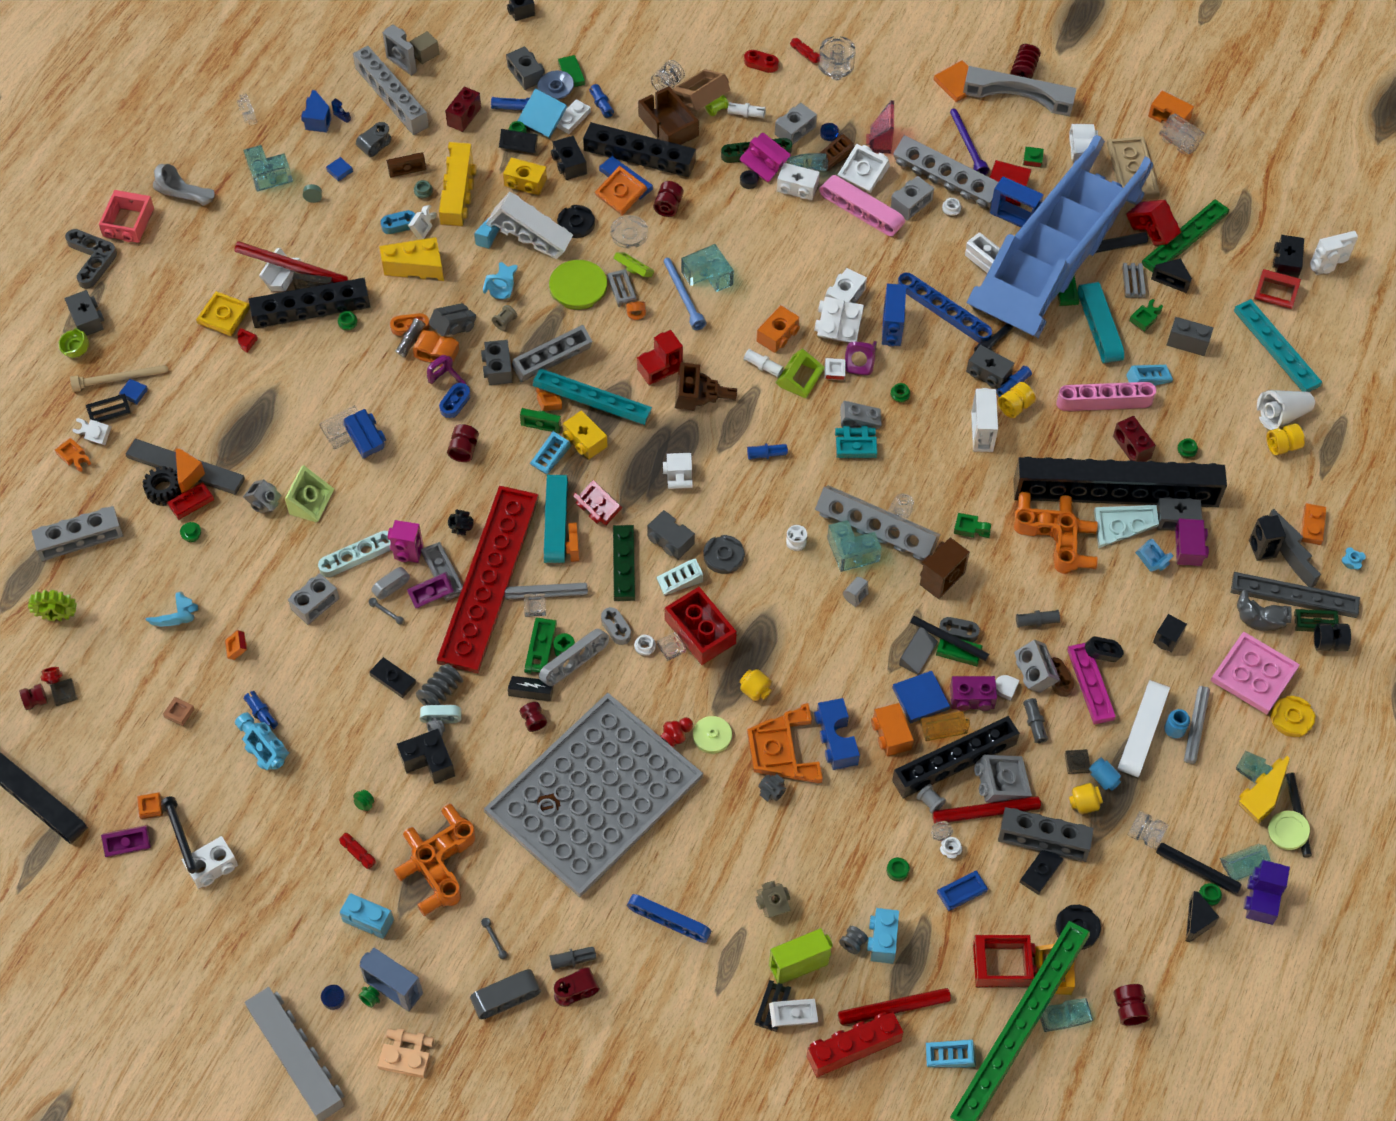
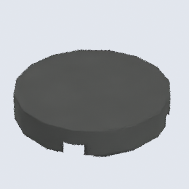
M729 535L711 538L703 550L704 562L707 567L720 574L732 573L738 570L745 558L741 542Z

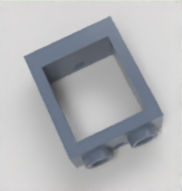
M373 948L370 953H365L361 958L359 966L364 981L409 1012L423 995L419 977L376 948Z

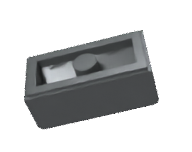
M919 627L902 654L899 665L918 675L938 641L924 628Z

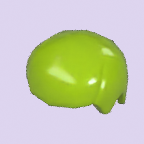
M77 328L61 335L58 342L59 350L70 358L82 356L89 347L87 335L84 331Z

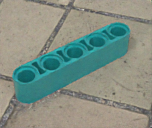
M1094 282L1079 285V299L1102 363L1124 360V348L1100 283Z
M547 475L544 563H565L568 475Z

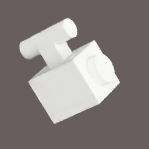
M691 453L667 454V462H663V474H667L668 489L693 488Z

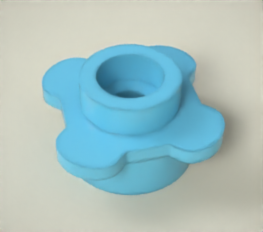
M1347 548L1345 551L1346 555L1342 558V563L1349 569H1360L1362 567V560H1365L1366 555L1363 552L1355 551L1353 548Z

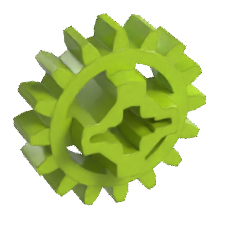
M43 590V593L37 591L35 595L31 594L28 608L30 613H35V617L42 616L43 620L47 618L48 621H55V619L62 621V618L69 620L70 616L74 617L77 603H75L76 599L71 598V595H63L62 591L58 593L56 590H50V592Z

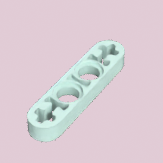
M388 531L378 532L321 558L318 562L321 575L324 577L335 576L390 551L391 542L388 540ZM386 539L389 542L385 544L382 540ZM364 546H370L372 548V550L369 553L361 552V549ZM349 554L353 556L351 561H342L344 555ZM329 564V566H331V568H330V569H327V567H325V565Z

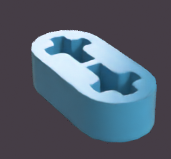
M407 210L384 216L381 219L382 231L386 234H394L410 230L408 225L415 216V213Z

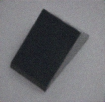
M1180 258L1155 265L1151 280L1187 293L1192 278Z
M1194 891L1189 899L1186 942L1193 941L1215 926L1219 919L1216 912L1197 891Z

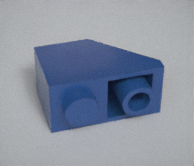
M312 90L310 97H307L306 110L302 112L301 120L304 122L305 130L327 133L331 122L329 106L316 90Z

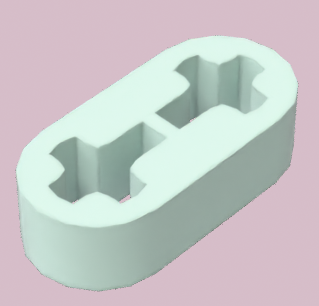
M426 705L420 709V721L427 723L435 717L437 720H441L443 724L457 723L461 721L462 709L456 705Z

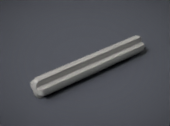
M587 583L507 587L505 599L587 595L588 587Z
M1199 686L1197 690L1184 757L1186 763L1195 764L1197 761L1210 693L1208 687Z

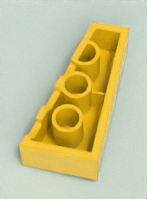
M449 142L448 150L450 157L447 156L446 174H444L443 179L444 190L441 193L439 207L440 225L463 226L464 219L468 218L467 204L471 203L470 190H473L474 179L472 177L476 175L477 165L473 163L472 146L470 143Z

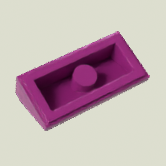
M447 572L407 589L415 609L454 592Z
M148 825L107 832L101 835L105 857L151 848Z

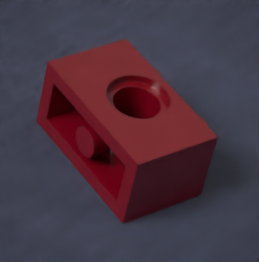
M465 86L461 89L445 110L447 126L461 132L467 128L482 108L480 92Z

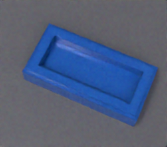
M976 870L938 889L937 894L949 912L986 893L988 888Z

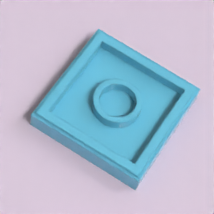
M535 89L517 121L522 122L525 126L550 139L568 106Z

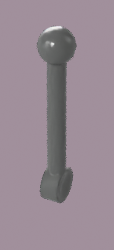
M376 598L369 599L368 602L371 607H377L395 619L397 624L404 622L403 617L396 616L377 603Z
M483 918L481 924L490 934L499 951V958H507V952L502 949L490 926V919Z

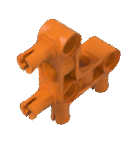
M1021 492L1019 494L1018 509L1015 511L1014 530L1021 535H1047L1054 538L1056 546L1053 560L1055 569L1058 572L1065 574L1078 568H1097V556H1085L1077 553V534H1096L1098 522L1079 520V518L1075 517L1072 512V497L1067 495L1061 496L1059 511L1032 509L1031 494L1028 492Z
M452 804L446 805L441 810L451 826L430 839L423 841L414 827L407 829L403 833L404 838L412 848V855L410 860L395 868L394 872L400 881L416 871L421 872L433 889L434 894L417 904L423 916H426L440 906L456 905L461 899L459 884L454 874L445 867L444 860L457 852H463L475 842V831L473 824L467 819L461 818ZM464 831L470 832L467 836L460 835ZM424 855L431 856L428 860L421 859ZM449 889L455 890L451 895L445 894Z

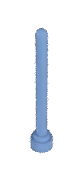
M665 258L664 264L690 314L689 323L692 329L700 330L704 328L707 323L704 316L696 311L671 259Z

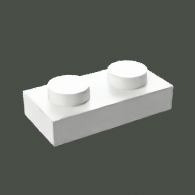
M576 99L566 109L556 128L570 134L591 113V107Z
M815 999L769 1003L772 1027L815 1024L818 1022Z

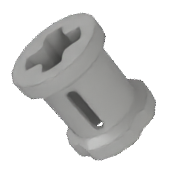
M931 784L925 786L916 797L930 808L931 814L933 811L939 810L946 801L944 797L941 798L933 790Z

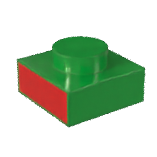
M1025 147L1023 165L1041 168L1044 149Z

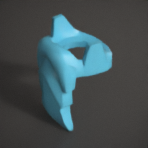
M500 262L499 272L496 275L486 276L483 293L486 294L489 289L490 295L493 298L501 300L510 298L514 288L513 276L518 266L512 265L507 267L504 263Z
M176 592L175 598L178 613L145 619L151 625L159 627L192 622L194 615L191 613L198 611V605L192 603V599L185 597L183 592Z

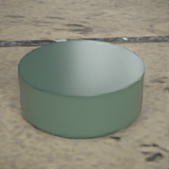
M314 184L307 185L303 189V198L311 203L319 202L322 198V189Z

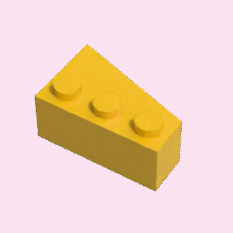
M436 237L379 246L385 276L406 278L408 276H419L420 279L430 277L438 278V281H444Z

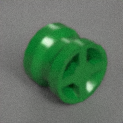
M562 633L555 637L553 645L556 657L575 644L574 638L571 635Z

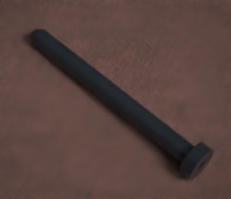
M172 796L166 797L161 801L162 809L168 813L189 873L194 874L197 867L176 811L178 805L176 798Z

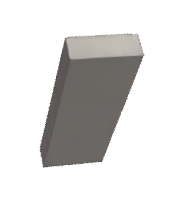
M438 542L421 549V553L433 577L447 572L454 592L444 596L445 600L449 601L460 596L463 585L441 543Z

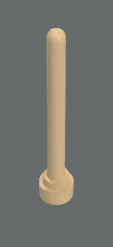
M163 365L90 378L79 377V375L71 376V387L73 392H79L85 386L164 374L168 372V367Z

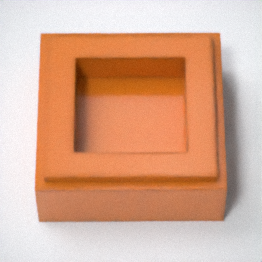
M160 792L137 796L140 819L163 815Z

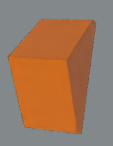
M179 448L176 449L178 484L183 494L201 479L205 471L202 462Z

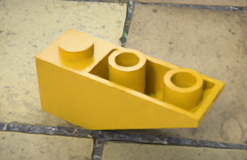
M1288 756L1284 759H1277L1271 766L1273 769L1267 775L1265 773L1261 774L1255 781L1256 785L1251 790L1249 788L1245 789L1239 796V806L1257 824L1262 822L1275 809L1290 763V757Z

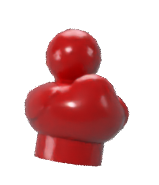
M687 717L682 718L679 722L667 721L663 725V733L660 737L672 747L676 744H682L686 740L684 732L689 733L692 730L693 721Z

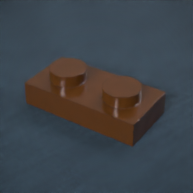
M423 152L386 160L390 178L426 170Z

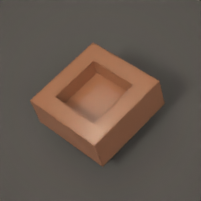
M174 697L164 711L163 716L178 725L184 726L195 709L192 704Z

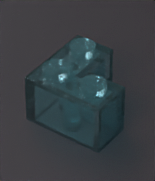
M262 145L243 150L256 191L293 182L285 153L266 158Z
M716 244L681 258V273L690 286L705 279L709 280L716 292L733 285L734 270Z
M848 520L828 525L827 539L840 572L880 562L882 548L875 532L855 537Z

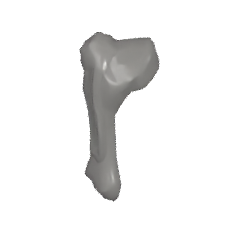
M159 164L154 170L155 180L153 188L157 192L197 201L203 206L212 202L215 197L214 190L186 184L173 165Z

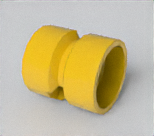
M1019 382L1010 391H1007L998 398V405L1007 417L1015 418L1023 412V409H1027L1035 403L1036 397L1029 385Z
M1297 423L1286 425L1282 430L1280 428L1269 430L1266 435L1268 448L1273 455L1284 454L1288 450L1301 449L1305 444L1304 433Z

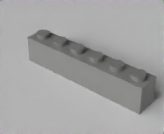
M267 987L245 1001L244 1003L317 1120L323 1121L343 1108L344 1105L341 1099L344 1095L338 1085L333 1087L329 1079L332 1078L326 1066L320 1067L317 1062L320 1059L313 1047L309 1049L305 1044L308 1040L301 1028L296 1030L293 1025L296 1020L290 1010L285 1012L281 1005L284 1004V1001L277 991L273 993L270 987Z

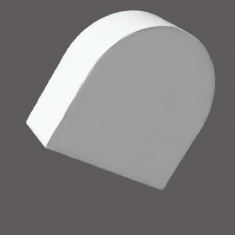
M1008 675L999 676L996 679L997 695L1011 701L1020 680Z

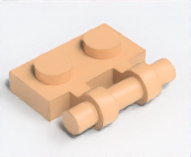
M388 1028L386 1038L394 1039V1044L383 1045L377 1065L378 1069L424 1078L430 1053L422 1052L423 1046L432 1047L434 1038L427 1037L425 1033L418 1032L413 1034L405 1032V1029L397 1028V1030ZM403 1041L414 1043V1050L403 1048Z

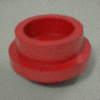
M49 667L41 671L42 675L40 678L41 681L47 684H54L60 681L59 678L63 676V673L59 670V667Z

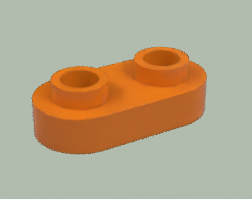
M422 313L399 315L390 321L391 331L397 336L421 334L422 330L428 331L430 327L429 318Z

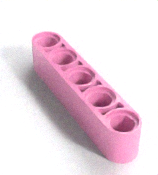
M832 175L819 189L825 199L888 236H893L905 224L902 214L836 175Z
M1150 382L1065 385L1059 390L1056 405L1062 411L1148 408L1153 403L1156 387Z

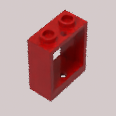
M975 935L972 943L975 987L1030 986L1037 974V966L1033 965L1032 957H1035V943H1031L1030 935ZM985 949H1022L1024 976H987Z

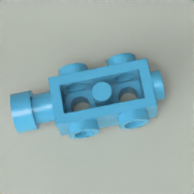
M248 712L238 716L235 720V725L240 731L245 732L242 739L246 744L245 749L256 756L258 766L265 770L280 768L284 764V760L289 752L284 747L282 741L272 732L270 726L265 722L254 723L253 717Z

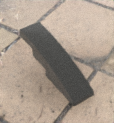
M1275 509L1271 510L1269 516L1278 515L1286 534L1280 552L1300 579L1308 587H1314L1321 573L1309 563L1312 555L1300 544L1303 536Z

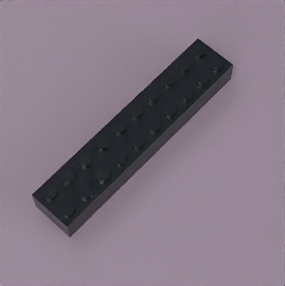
M1027 456L1018 458L1013 479L1014 500H1019L1021 492H1028L1031 494V501L1060 502V497L1067 495L1072 497V502L1157 505L1159 498L1170 497L1173 499L1191 498L1193 500H1201V507H1219L1227 487L1225 465L1216 463L1197 464L1194 462L1165 463L1155 461L1137 462L1133 460L1115 461L1112 459H1053L1051 457L1032 458Z

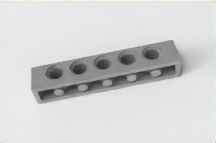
M369 46L353 53L355 69L413 135L429 127L427 112Z
M905 135L903 136L893 153L898 165L902 167L908 166L912 168L911 170L914 173L928 176V179L933 183L940 182L944 184V187L949 191L953 192L956 190L960 192V195L965 199H974L983 208H986V206L991 208L994 188L998 181ZM913 155H919V157L916 160H911V157ZM931 162L935 163L932 168L926 167ZM947 170L951 171V174L948 176L942 175ZM961 179H968L965 184H959ZM977 187H984L982 192H975Z
M829 485L823 487L815 510L820 512V516L827 519L835 518L840 525L845 527L853 526L857 528L856 531L863 535L871 534L875 536V540L884 544L889 542L894 545L895 549L902 552L907 550L913 553L912 556L919 560H924L928 555L932 556L941 535ZM837 502L843 505L842 513L836 510ZM856 510L862 514L861 521L856 520L854 517ZM874 519L880 521V529H876L873 526ZM892 527H896L899 529V537H894L892 535ZM911 535L918 538L919 543L917 546L911 544Z

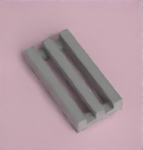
M1123 263L1125 298H1145L1143 264L1139 263L1138 266H1135V263H1131V265ZM1128 271H1131L1133 293H1130ZM1136 271H1138L1140 293H1138Z
M626 269L607 274L618 307H621L623 303L626 305L629 302H637ZM620 275H623L630 294L629 297H627ZM613 277L617 280L623 298H620Z

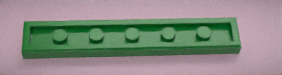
M1214 199L1180 228V234L1168 244L1158 246L1142 260L1143 266L1153 273L1155 265L1174 260L1223 219L1230 209Z

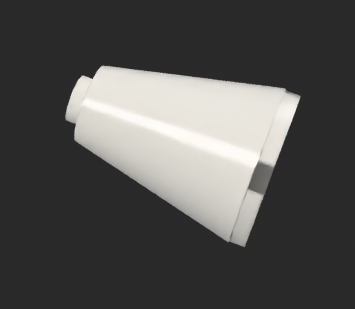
M1267 390L1262 392L1257 400V411L1260 410L1261 412L1259 419L1264 427L1269 430L1281 428L1312 411L1315 399L1309 392Z

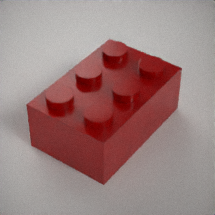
M699 586L664 608L665 621L678 634L681 641L701 665H704L736 644L737 631Z

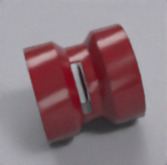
M41 683L34 685L31 689L24 688L19 690L26 711L33 709L38 704L41 706L48 704L47 696Z
M538 702L527 703L519 710L521 717L526 720L525 726L529 732L538 731L548 723L545 715L541 714L542 708Z

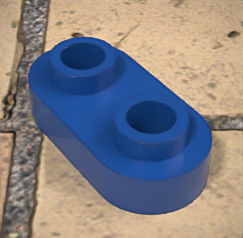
M454 384L441 400L439 408L443 417H456L468 402L471 395L470 389L466 384Z

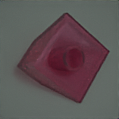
M890 100L870 126V134H866V145H869V148L874 153L891 154L894 133V100Z

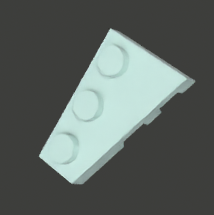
M1157 505L1095 507L1094 509L1095 521L1098 522L1096 532L1098 548L1151 530L1159 525Z

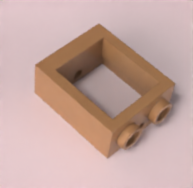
M704 69L672 90L690 110L698 111L730 91V87L728 84L729 80L724 73Z

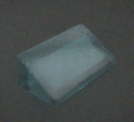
M1256 844L1220 858L1228 876L1234 880L1252 875L1254 868L1259 867L1262 860L1271 862L1267 847L1262 844Z

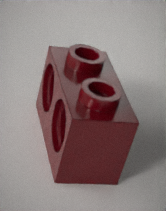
M1135 416L1118 422L1113 438L1129 460L1145 462L1152 459L1156 445Z

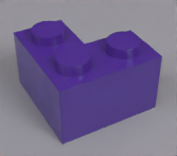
M1262 860L1259 867L1254 868L1253 874L1249 876L1247 883L1250 895L1246 896L1243 909L1247 910V919L1270 925L1274 924L1278 918L1281 896L1287 888L1289 866Z

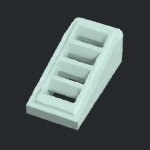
M695 558L656 578L665 596L702 583L703 573ZM676 576L679 580L678 583H676L674 580V577ZM669 579L672 586L668 587L665 580Z

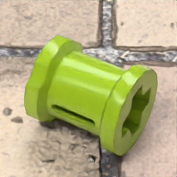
M722 95L706 105L705 108L710 116H715L718 111L727 109L729 103L727 98Z

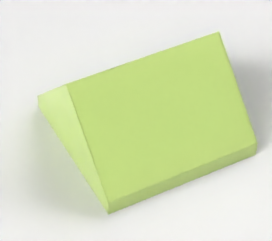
M301 466L285 498L289 515L318 522L334 488L306 466Z

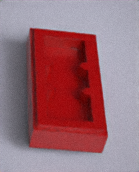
M202 482L168 501L167 504L176 518L180 520L212 502L214 497Z

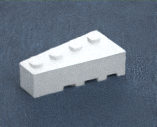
M511 192L494 208L486 222V225L490 227L495 225L501 228L500 232L506 235L511 233L519 238L518 241L524 244H533L534 249L555 259L565 252L573 236L566 228L561 227L552 221L550 217L545 216L536 210L535 207Z

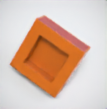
M237 630L225 640L228 659L235 660L247 650L244 631Z

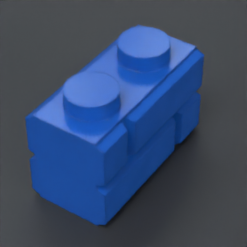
M366 409L346 417L343 421V425L362 459L383 450L384 441H386L381 430L378 431L375 427L376 420L373 414H368Z

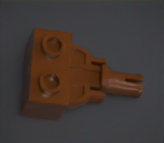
M680 363L677 373L675 408L694 411L696 406L705 405L708 402L716 403L718 398L736 401L737 388L720 386L718 380H711L706 374L700 373L701 365Z

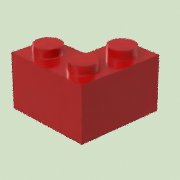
M1166 199L1139 202L1126 213L1133 230L1146 229L1153 245H1166L1181 233Z
M672 330L662 332L654 337V350L642 353L637 357V370L648 385L677 373L680 363L683 362V345Z

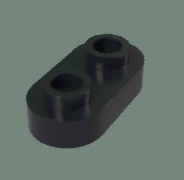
M1093 636L1085 643L1086 653L1094 659L1116 662L1124 654L1121 645L1112 639Z

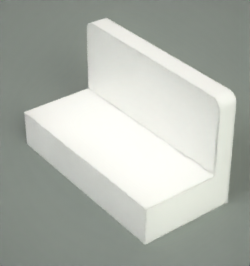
M276 248L274 253L286 256L281 248ZM292 258L295 260L302 261L300 258ZM267 263L259 276L271 291H286L298 272Z

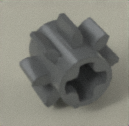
M778 774L775 776L766 775L758 786L761 789L760 796L767 802L770 799L779 800L786 791L784 787L785 780Z

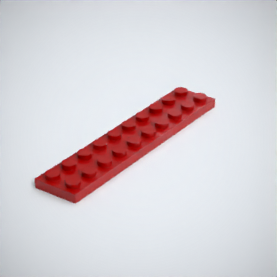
M499 485L438 654V665L448 664L456 669L479 673L505 598V590L511 581L538 503L539 494Z

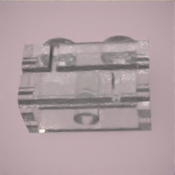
M1175 113L1168 117L1159 135L1163 137L1162 140L1167 144L1177 146V150L1180 153L1191 154L1197 149L1205 133Z

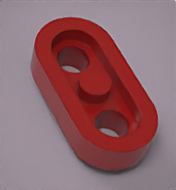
M748 50L744 54V64L749 68L767 73H773L778 70L779 59L774 55L758 50Z

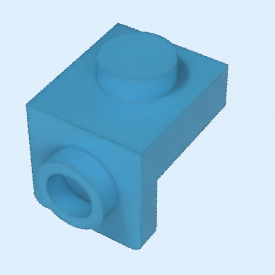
M1154 539L1148 540L1135 552L1150 572L1157 569L1162 571L1169 566V560L1173 557L1172 553L1165 555Z

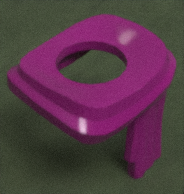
M874 341L872 345L865 342H850L845 353L846 371L857 375H870L874 368L877 341ZM855 352H863L866 355L867 362L864 365L857 366L853 363L852 355Z
M441 355L427 368V379L430 384H433L447 371L458 383L467 384L452 368L453 361L450 356ZM443 364L441 368L433 373L436 367Z

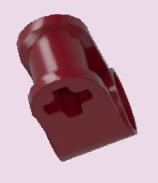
M589 967L582 968L555 982L554 999L558 1005L569 1006L598 993L600 988Z

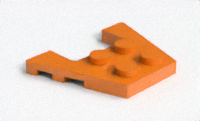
M809 703L801 705L800 708L794 711L789 710L776 719L771 718L747 729L752 766L755 773L773 776L778 774L784 778L822 783L823 779L819 761L796 764L790 727L811 724Z

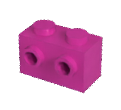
M395 520L393 528L390 527L388 531V540L391 542L390 551H393L394 559L400 562L419 563L421 549L424 546L420 525Z

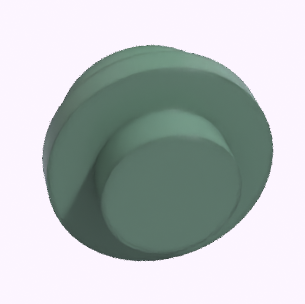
M425 180L418 181L414 187V194L419 198H427L433 192L431 184Z

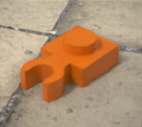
M536 387L537 400L542 411L562 410L563 403L559 395Z
M69 438L55 449L56 454L69 466L74 463L76 469L80 472L83 471L81 463L86 462L88 465H91L89 457L84 455L83 448L72 438Z
M568 523L569 542H565L566 554H570L571 562H579L577 523Z

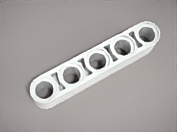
M1149 680L1117 770L1139 777L1170 687Z

